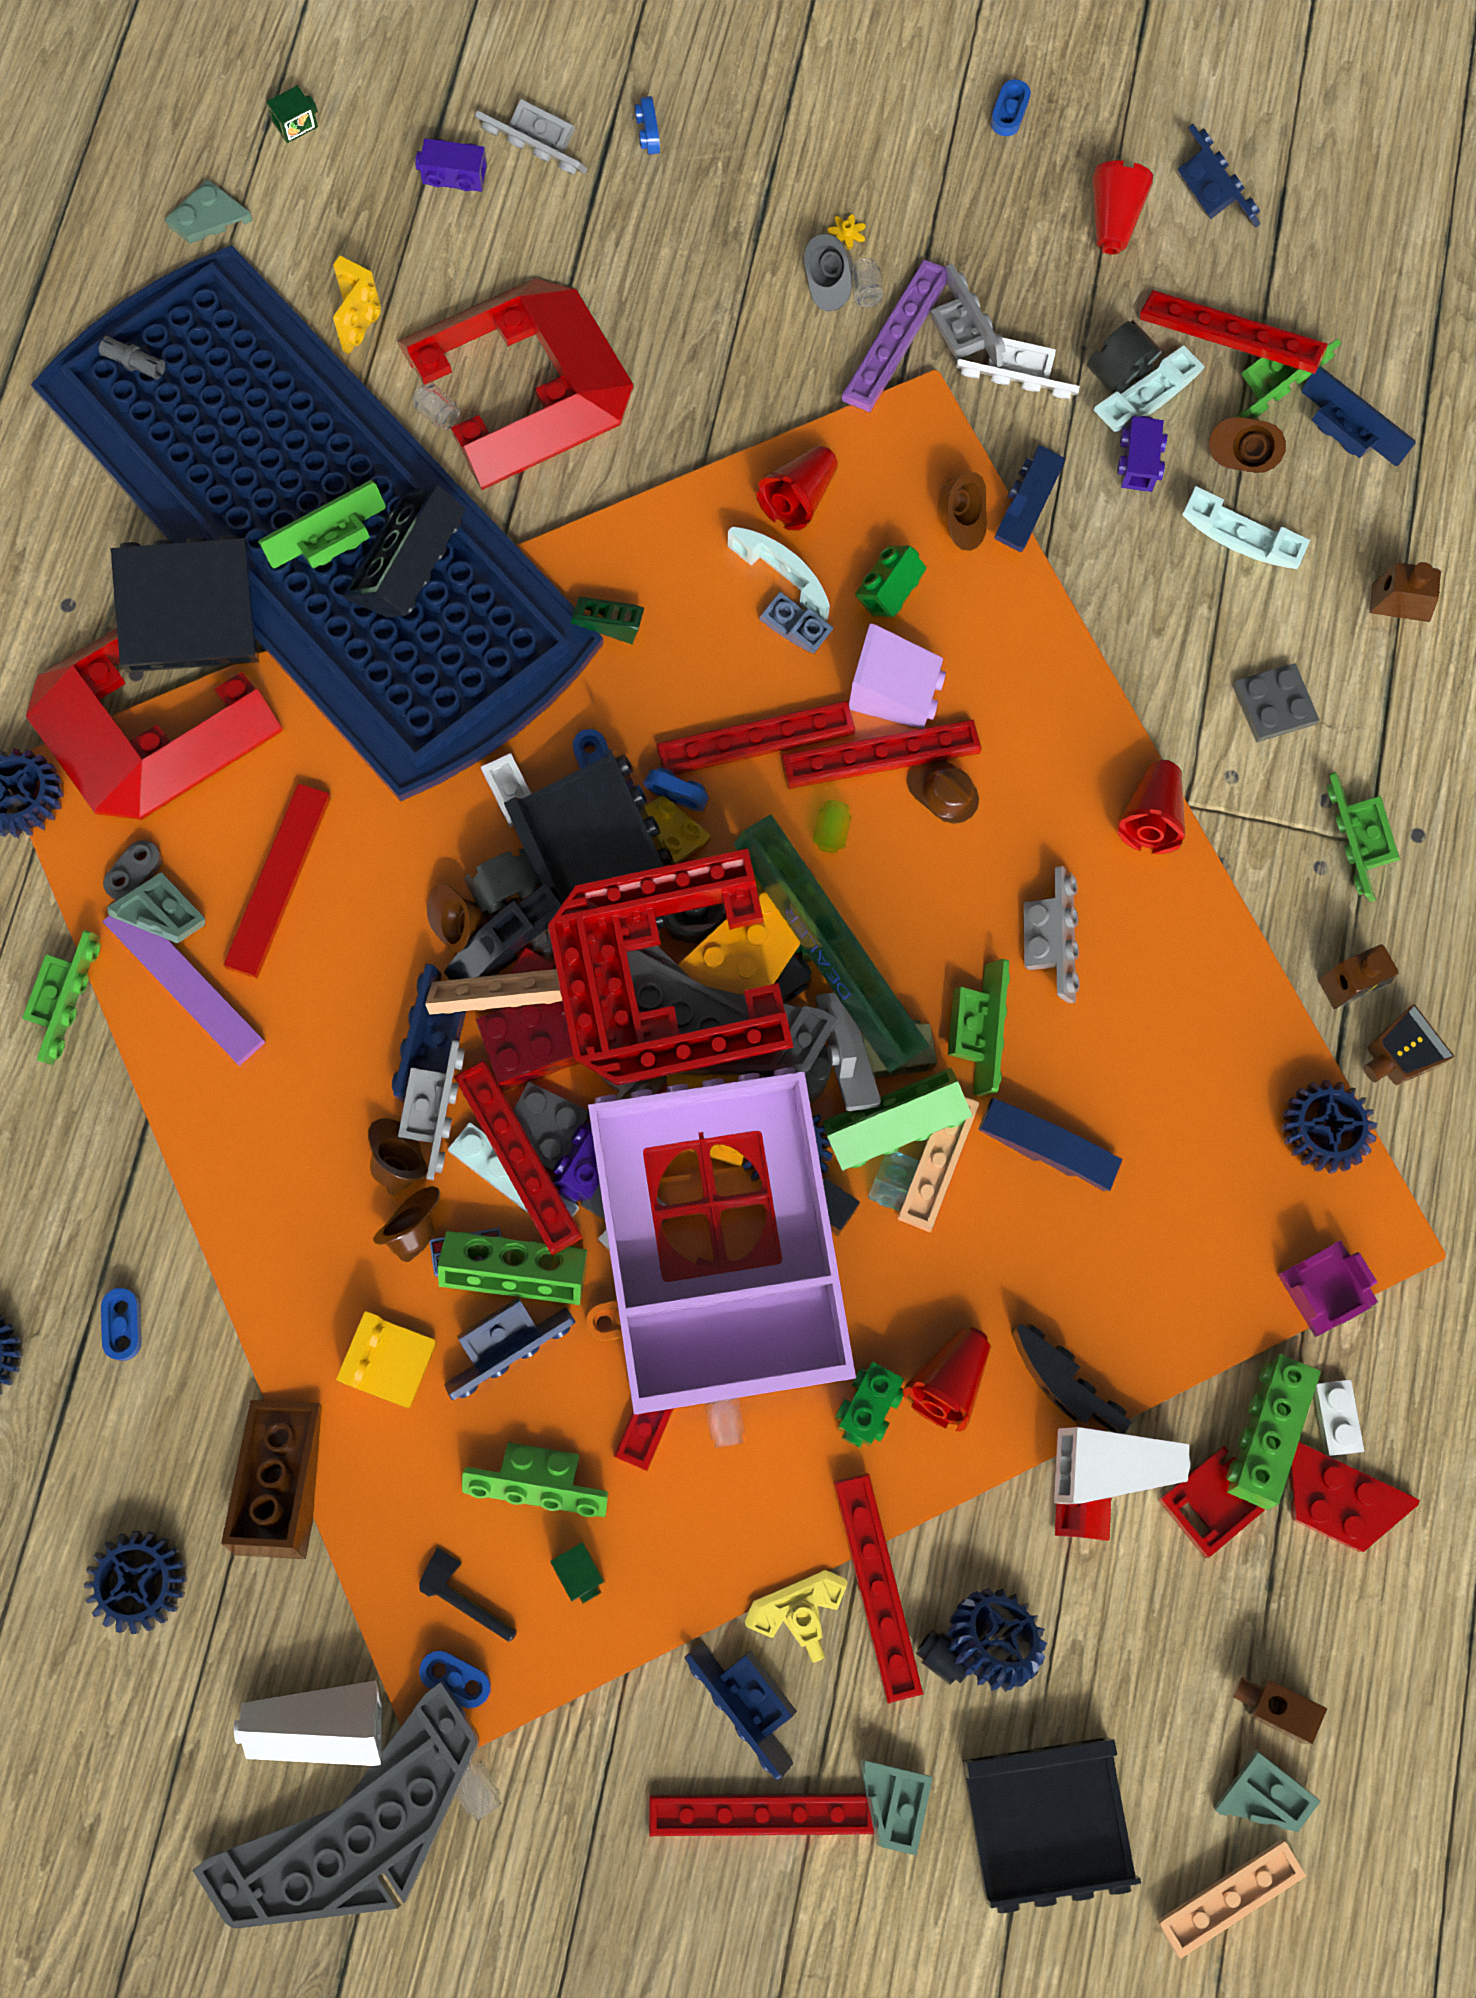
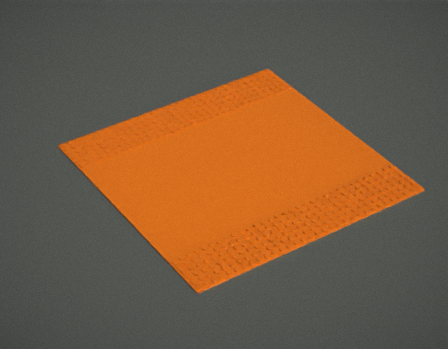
M932 370L883 391L871 412L849 405L516 545L574 608L579 596L644 607L634 642L631 645L600 634L603 637L604 644L581 674L544 712L516 736L479 762L444 782L401 802L267 651L259 653L258 663L230 665L111 715L128 741H131L157 724L171 742L226 708L214 689L240 672H243L254 688L259 690L283 729L281 733L142 820L95 814L46 744L30 749L36 756L39 754L44 756L48 761L47 763L52 764L56 768V775H59L62 779V785L59 787L64 791V797L57 799L61 803L62 809H53L51 811L55 815V820L46 818L43 821L45 830L40 829L38 826L33 827V836H30V839L76 949L84 930L100 936V952L97 959L91 962L87 975L265 1401L320 1403L322 1405L313 1518L400 1727L411 1715L422 1697L431 1690L421 1681L419 1669L422 1660L434 1651H447L483 1670L490 1678L491 1693L483 1704L475 1708L461 1706L478 1732L479 1744L477 1748L737 1618L749 1611L754 1600L823 1570L830 1571L851 1560L833 1481L869 1473L887 1542L1057 1456L1058 1429L1081 1427L1107 1431V1428L1092 1417H1090L1086 1424L1082 1426L1077 1425L1042 1391L1026 1368L1012 1336V1331L1020 1323L1024 1326L1031 1324L1037 1327L1046 1335L1044 1340L1054 1348L1060 1345L1070 1351L1075 1356L1073 1361L1080 1366L1073 1379L1077 1381L1081 1378L1090 1383L1097 1390L1095 1393L1097 1397L1106 1403L1108 1400L1117 1403L1126 1410L1125 1417L1130 1419L1308 1329L1309 1326L1278 1274L1341 1240L1350 1255L1356 1252L1361 1254L1377 1280V1284L1370 1287L1374 1295L1443 1261L1446 1257L1443 1247L1375 1129L1369 1132L1377 1137L1376 1141L1368 1144L1372 1150L1366 1156L1361 1155L1362 1162L1356 1166L1351 1164V1168L1345 1172L1341 1171L1338 1167L1337 1171L1333 1174L1328 1173L1325 1166L1319 1172L1314 1171V1161H1311L1306 1166L1302 1165L1301 1161L1304 1156L1301 1153L1297 1156H1291V1151L1296 1148L1293 1143L1284 1144V1139L1290 1135V1132L1280 1130L1282 1124L1289 1122L1282 1117V1112L1290 1109L1287 1101L1291 1097L1296 1098L1295 1092L1300 1088L1307 1090V1085L1311 1082H1316L1320 1086V1083L1324 1080H1329L1332 1088L1337 1082H1343L1344 1092L1351 1087L1184 796L1185 838L1179 849L1171 853L1151 854V848L1142 846L1141 851L1135 850L1125 844L1118 836L1119 819L1149 766L1153 762L1162 760L1033 533H1031L1022 552L994 538L1012 499L1007 497L1009 492L944 378L937 370ZM815 446L829 448L836 456L838 468L810 523L799 531H793L783 528L786 524L778 519L775 523L770 520L761 509L757 500L756 492L759 490V481L765 475ZM968 471L978 473L986 485V534L983 542L971 551L961 550L955 545L950 536L948 521L941 516L938 509L939 494L948 480H956L961 474ZM732 527L755 531L779 542L797 555L819 580L830 605L827 623L834 629L814 654L785 639L759 620L760 616L779 592H782L806 612L799 605L801 590L763 559L759 558L751 566L728 547V531ZM888 545H908L913 547L927 567L919 579L918 585L910 592L901 610L894 617L872 616L855 596V593L862 584L863 578L870 573L879 560L881 552ZM585 610L583 615L590 616L591 611ZM870 624L877 625L942 657L943 661L940 670L946 671L941 691L935 689L932 699L938 700L933 720L927 718L924 728L974 719L982 747L981 753L945 760L966 772L978 792V809L965 822L956 824L944 822L915 799L907 785L908 771L912 766L788 789L781 761L784 754L919 730V728L852 710L850 712L856 729L854 735L675 775L676 778L685 782L691 780L703 785L709 800L701 812L690 810L676 803L674 804L711 835L706 844L680 863L748 849L751 859L774 842H777L822 883L823 887L809 899L821 902L818 916L834 913L842 941L840 954L820 959V963L827 962L830 965L819 964V959L806 962L812 972L810 975V988L786 1003L787 1005L801 1008L803 1006L817 1008L815 1003L817 995L848 990L851 994L850 999L861 1035L862 1032L867 1031L869 1026L876 1024H886L887 1028L901 1027L900 1024L908 1020H920L921 1024H930L937 1065L934 1070L874 1078L880 1097L952 1067L964 1097L979 1102L931 1232L897 1220L928 1138L923 1141H913L905 1144L892 1154H881L869 1159L867 1163L858 1168H848L842 1171L832 1146L824 1149L833 1153L832 1160H821L829 1167L827 1173H822V1179H828L860 1202L857 1210L839 1236L832 1233L855 1375H857L861 1366L868 1369L871 1362H874L904 1378L901 1388L904 1389L905 1385L960 1329L977 1328L987 1335V1341L991 1345V1350L968 1426L965 1430L959 1432L955 1431L958 1425L949 1423L945 1429L930 1422L911 1407L914 1400L908 1395L906 1399L902 1398L897 1409L890 1407L884 1419L890 1422L882 1440L879 1442L874 1439L870 1446L863 1443L861 1448H858L841 1438L843 1432L837 1429L841 1421L835 1418L844 1399L851 1401L857 1388L851 1386L854 1379L674 1408L648 1471L615 1458L614 1455L633 1413L623 1337L609 1341H599L591 1336L586 1326L587 1315L594 1306L617 1300L610 1251L598 1240L607 1230L606 1222L581 1207L583 1201L578 1200L575 1204L579 1206V1210L574 1215L573 1220L580 1230L583 1239L571 1246L587 1249V1271L580 1305L518 1297L535 1325L540 1324L565 1307L570 1311L576 1322L570 1326L571 1329L564 1336L558 1339H549L541 1344L540 1349L531 1357L526 1359L519 1358L510 1364L509 1369L497 1378L489 1377L478 1384L477 1390L471 1395L451 1400L444 1384L474 1365L459 1342L457 1335L517 1297L439 1287L438 1277L434 1275L430 1241L426 1248L409 1262H404L386 1244H375L373 1240L375 1234L390 1220L409 1197L426 1187L434 1186L438 1187L440 1198L429 1214L434 1229L432 1239L445 1237L446 1231L471 1233L500 1228L501 1237L511 1240L545 1243L526 1211L448 1151V1148L469 1123H472L484 1133L459 1086L455 1104L448 1103L445 1117L452 1118L448 1139L441 1138L439 1151L446 1153L442 1173L435 1172L434 1180L426 1179V1173L424 1178L414 1180L410 1186L400 1189L396 1195H390L386 1186L380 1184L371 1175L370 1162L372 1150L368 1140V1129L371 1123L377 1119L389 1118L401 1123L404 1103L393 1095L392 1079L394 1073L399 1071L402 1060L400 1056L401 1043L408 1036L410 1028L408 1022L409 1012L417 1001V980L419 975L424 973L426 964H433L441 972V981L449 980L444 971L457 955V953H452L430 927L427 917V903L430 893L436 886L447 884L462 898L475 902L464 880L465 876L469 873L472 879L478 874L475 868L482 863L511 851L513 857L520 855L518 849L523 848L514 826L509 827L482 773L481 767L511 753L532 794L580 770L573 751V740L579 732L593 729L603 735L608 749L627 756L633 768V772L630 773L635 786L639 785L647 799V803L644 804L645 807L660 797L649 791L643 784L649 770H657L661 767L656 743L846 700L849 705L854 676ZM588 746L584 749L586 753H593L596 750L593 746ZM40 780L36 783L37 788L33 794L34 799L39 794ZM298 784L327 792L330 794L331 799L258 979L226 969L223 964ZM11 791V793H13L14 796L17 795V794H19V795H21L22 797H25V796H24L22 793H20L19 791H17L16 793H14L13 791ZM137 841H149L158 848L162 855V865L154 876L162 872L205 918V926L181 942L168 941L265 1041V1044L240 1066L102 922L109 916L108 906L115 902L104 889V878L129 846ZM140 853L137 857V860L145 859L147 853ZM1063 866L1076 878L1078 886L1077 894L1074 895V907L1078 914V925L1074 927V933L1079 948L1078 959H1075V972L1079 977L1080 987L1079 991L1076 992L1075 1003H1067L1058 997L1057 967L1028 970L1025 967L1024 902L1055 898V867ZM125 878L118 879L115 886H122L125 883ZM490 916L485 917V924L491 920ZM665 926L659 929L661 945L657 946L677 965L700 944L686 943L672 938ZM549 928L515 954L518 958L496 975L510 974L525 948L555 964ZM794 954V956L797 959H799V954ZM999 959L1009 960L1010 981L1007 986V1015L1004 1021V1048L1000 1068L1002 1078L998 1092L977 1096L973 1094L976 1062L948 1055L953 989L964 987L982 992L985 965ZM837 975H838L840 979H839L836 983L833 984V983L831 982V980L834 981V979H837V978H838ZM837 983H842L844 986L839 985V986H838L839 991H838V989H837ZM506 1007L466 1011L458 1047L465 1049L462 1068H454L453 1076L485 1060L497 1081L475 1019ZM581 1063L530 1081L586 1110H589V1104H595V1098L617 1095L619 1093L605 1083L600 1075ZM831 1066L828 1083L823 1093L810 1103L812 1117L817 1114L822 1117L816 1126L817 1128L824 1126V1120L847 1111L834 1066ZM453 1077L452 1082L457 1083ZM528 1082L503 1091L512 1110H514ZM668 1082L655 1094L667 1093ZM991 1098L1005 1102L1055 1124L1123 1159L1111 1190L1102 1191L1077 1176H1068L1041 1160L1033 1161L979 1131L978 1128ZM1319 1102L1311 1103L1308 1106L1304 1121L1317 1118V1110L1320 1109ZM1338 1107L1339 1112L1343 1116L1348 1117L1346 1113ZM1330 1127L1331 1132L1334 1131L1336 1128ZM1353 1132L1341 1135L1338 1152L1347 1150L1351 1143ZM1309 1136L1310 1139H1311L1317 1146L1320 1147L1319 1142L1317 1141V1139L1314 1138L1313 1136ZM418 1140L428 1169L433 1143ZM689 1150L683 1151L667 1166L660 1180L657 1197L665 1205L698 1201L703 1197L704 1193L697 1153ZM711 1158L715 1188L718 1195L729 1196L755 1192L761 1189L762 1181L760 1178L755 1182H752L750 1179L755 1168L746 1171L743 1169V1163L747 1161L746 1158H743L741 1166ZM546 1169L551 1180H553L556 1174ZM764 1205L742 1206L725 1209L721 1212L720 1219L725 1251L729 1260L736 1261L742 1259L758 1242L763 1232L767 1215ZM698 1213L667 1218L661 1224L662 1231L668 1242L684 1258L693 1263H696L699 1257L713 1262L714 1256L709 1224L705 1214ZM365 1311L379 1316L384 1321L436 1341L435 1349L410 1408L397 1405L336 1380ZM602 1317L598 1321L600 1329L605 1330L611 1326V1320L608 1317ZM508 1442L579 1454L574 1485L607 1491L606 1516L585 1517L579 1513L564 1510L550 1511L541 1506L529 1504L515 1505L506 1500L488 1497L476 1498L462 1492L463 1470L465 1467L501 1472ZM581 1542L585 1543L605 1580V1583L599 1586L602 1593L582 1604L579 1598L571 1602L550 1563L551 1560ZM437 1547L462 1563L448 1580L447 1584L516 1628L517 1634L511 1642L504 1640L439 1596L428 1597L420 1592L419 1582ZM440 1662L436 1663L433 1668L434 1674L437 1677H443L446 1674V1666ZM470 1680L466 1684V1690L469 1694L476 1695L478 1693L479 1684L477 1681Z

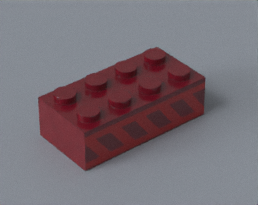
M563 1001L550 1004L521 1005L518 1007L509 1006L475 1019L502 1092L579 1064L573 1056Z

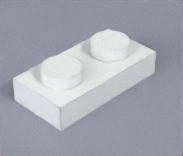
M510 753L482 766L481 770L511 828L514 825L504 802L514 797L522 799L530 795L531 792Z
M1351 1380L1317 1383L1314 1398L1325 1455L1334 1456L1364 1452Z

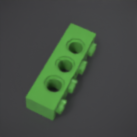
M446 1231L438 1262L439 1287L580 1305L587 1271V1249L569 1246L552 1256L546 1244L538 1241L527 1242L511 1240L501 1236L488 1237L473 1235L468 1232ZM479 1256L485 1258L481 1261L472 1260L473 1258Z

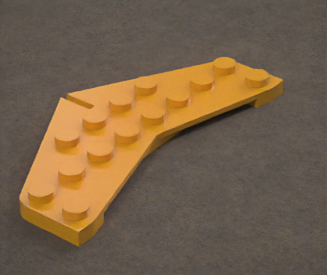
M762 887L757 892L764 923L729 930L726 919L685 957L678 966L691 979L706 987L744 995V990L774 984L803 941L804 937L801 938L802 934L806 930L809 933L816 922L821 902L775 888ZM796 916H798V918L792 924L790 920L792 921ZM666 1075L668 1087L688 1084L689 1089L703 1087L702 1082L712 1079H724V1084L738 1082V1076H741ZM715 1145L710 1149L711 1158L737 1166L742 1165L744 1156L734 1149L724 1145Z

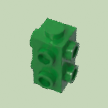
M888 545L881 552L879 560L870 573L863 578L862 584L855 593V596L872 616L894 617L901 610L910 592L918 585L919 579L927 567L913 547L908 545Z
M871 1362L868 1369L861 1366L851 1385L857 1388L852 1400L844 1399L835 1416L836 1419L841 1421L837 1428L843 1432L841 1438L858 1448H861L863 1443L870 1446L874 1439L880 1442L890 1422L884 1420L890 1407L897 1409L904 1396L903 1388H901L904 1378L874 1362Z

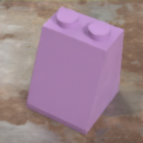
M870 624L852 684L849 701L850 710L924 729L926 719L933 720L938 700L932 699L934 690L941 691L946 671L940 670L943 658L877 625Z

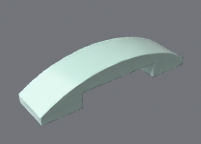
M1183 345L1163 359L1158 369L1120 394L1117 391L1095 406L1094 412L1114 432L1128 428L1132 416H1148L1186 387L1203 371L1205 366Z
M1195 486L1182 515L1197 529L1218 543L1253 559L1287 568L1297 569L1300 566L1310 542L1309 539L1284 527L1275 532L1222 507L1224 499Z
M732 527L728 531V547L751 566L759 558L763 559L801 590L799 604L805 610L810 608L824 621H828L830 605L826 593L811 569L797 555L779 542L755 531Z

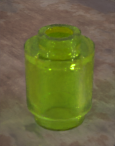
M829 800L825 801L823 807L819 809L813 842L818 845L820 850L835 853L838 849L845 848L852 817L849 813L850 807L847 804Z

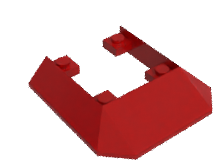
M534 278L398 340V345L411 368L416 370L424 385L452 373L451 365L444 353L496 329L499 331L507 347L536 335L560 375L559 378L535 388L536 396L544 409L492 433H489L479 415L451 427L452 435L464 454L467 465L481 490L616 428L622 423L634 384L577 289Z
M117 628L39 674L26 712V718L95 814L137 820L146 818L283 731L259 690L254 688L243 672H240L214 689L226 708L170 742L156 724L131 741H128L99 701L126 684L115 668L120 663Z
M748 849L575 886L548 924L573 1056L576 1061L618 1086L794 1048L779 983L744 990L750 1020L680 1034L674 1006L639 1012L627 952L661 945L655 917L724 903L729 930L764 923Z

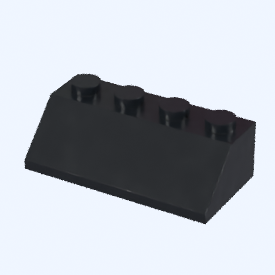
M438 484L403 491L343 597L352 603L388 618L409 614L416 605L415 598L419 591L429 582L432 568L445 554V545L450 536L459 529L461 525L460 519L466 509Z

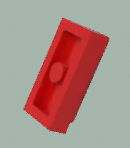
M1112 1497L1078 1504L1056 1503L1055 1536L1109 1541Z

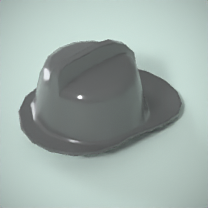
M818 234L809 241L804 253V264L813 301L819 308L825 311H836L845 305L851 294L853 258L850 251L838 238L830 234Z

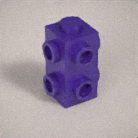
M424 138L422 151H417L415 162L416 170H419L421 173L423 184L433 187L456 188L463 191H483L487 171L484 146Z
M1132 416L1129 427L1122 429L1120 447H1124L1125 450L1124 456L1120 455L1117 467V475H1122L1121 488L1152 492L1156 481L1162 480L1165 461H1160L1161 453L1165 452L1168 437L1167 433H1163L1164 420L1154 419L1150 416Z
M591 1122L585 1124V1126L581 1124L576 1129L570 1140L573 1146L568 1155L563 1154L553 1169L556 1175L552 1182L559 1188L558 1193L563 1198L574 1203L577 1200H590L600 1183Z

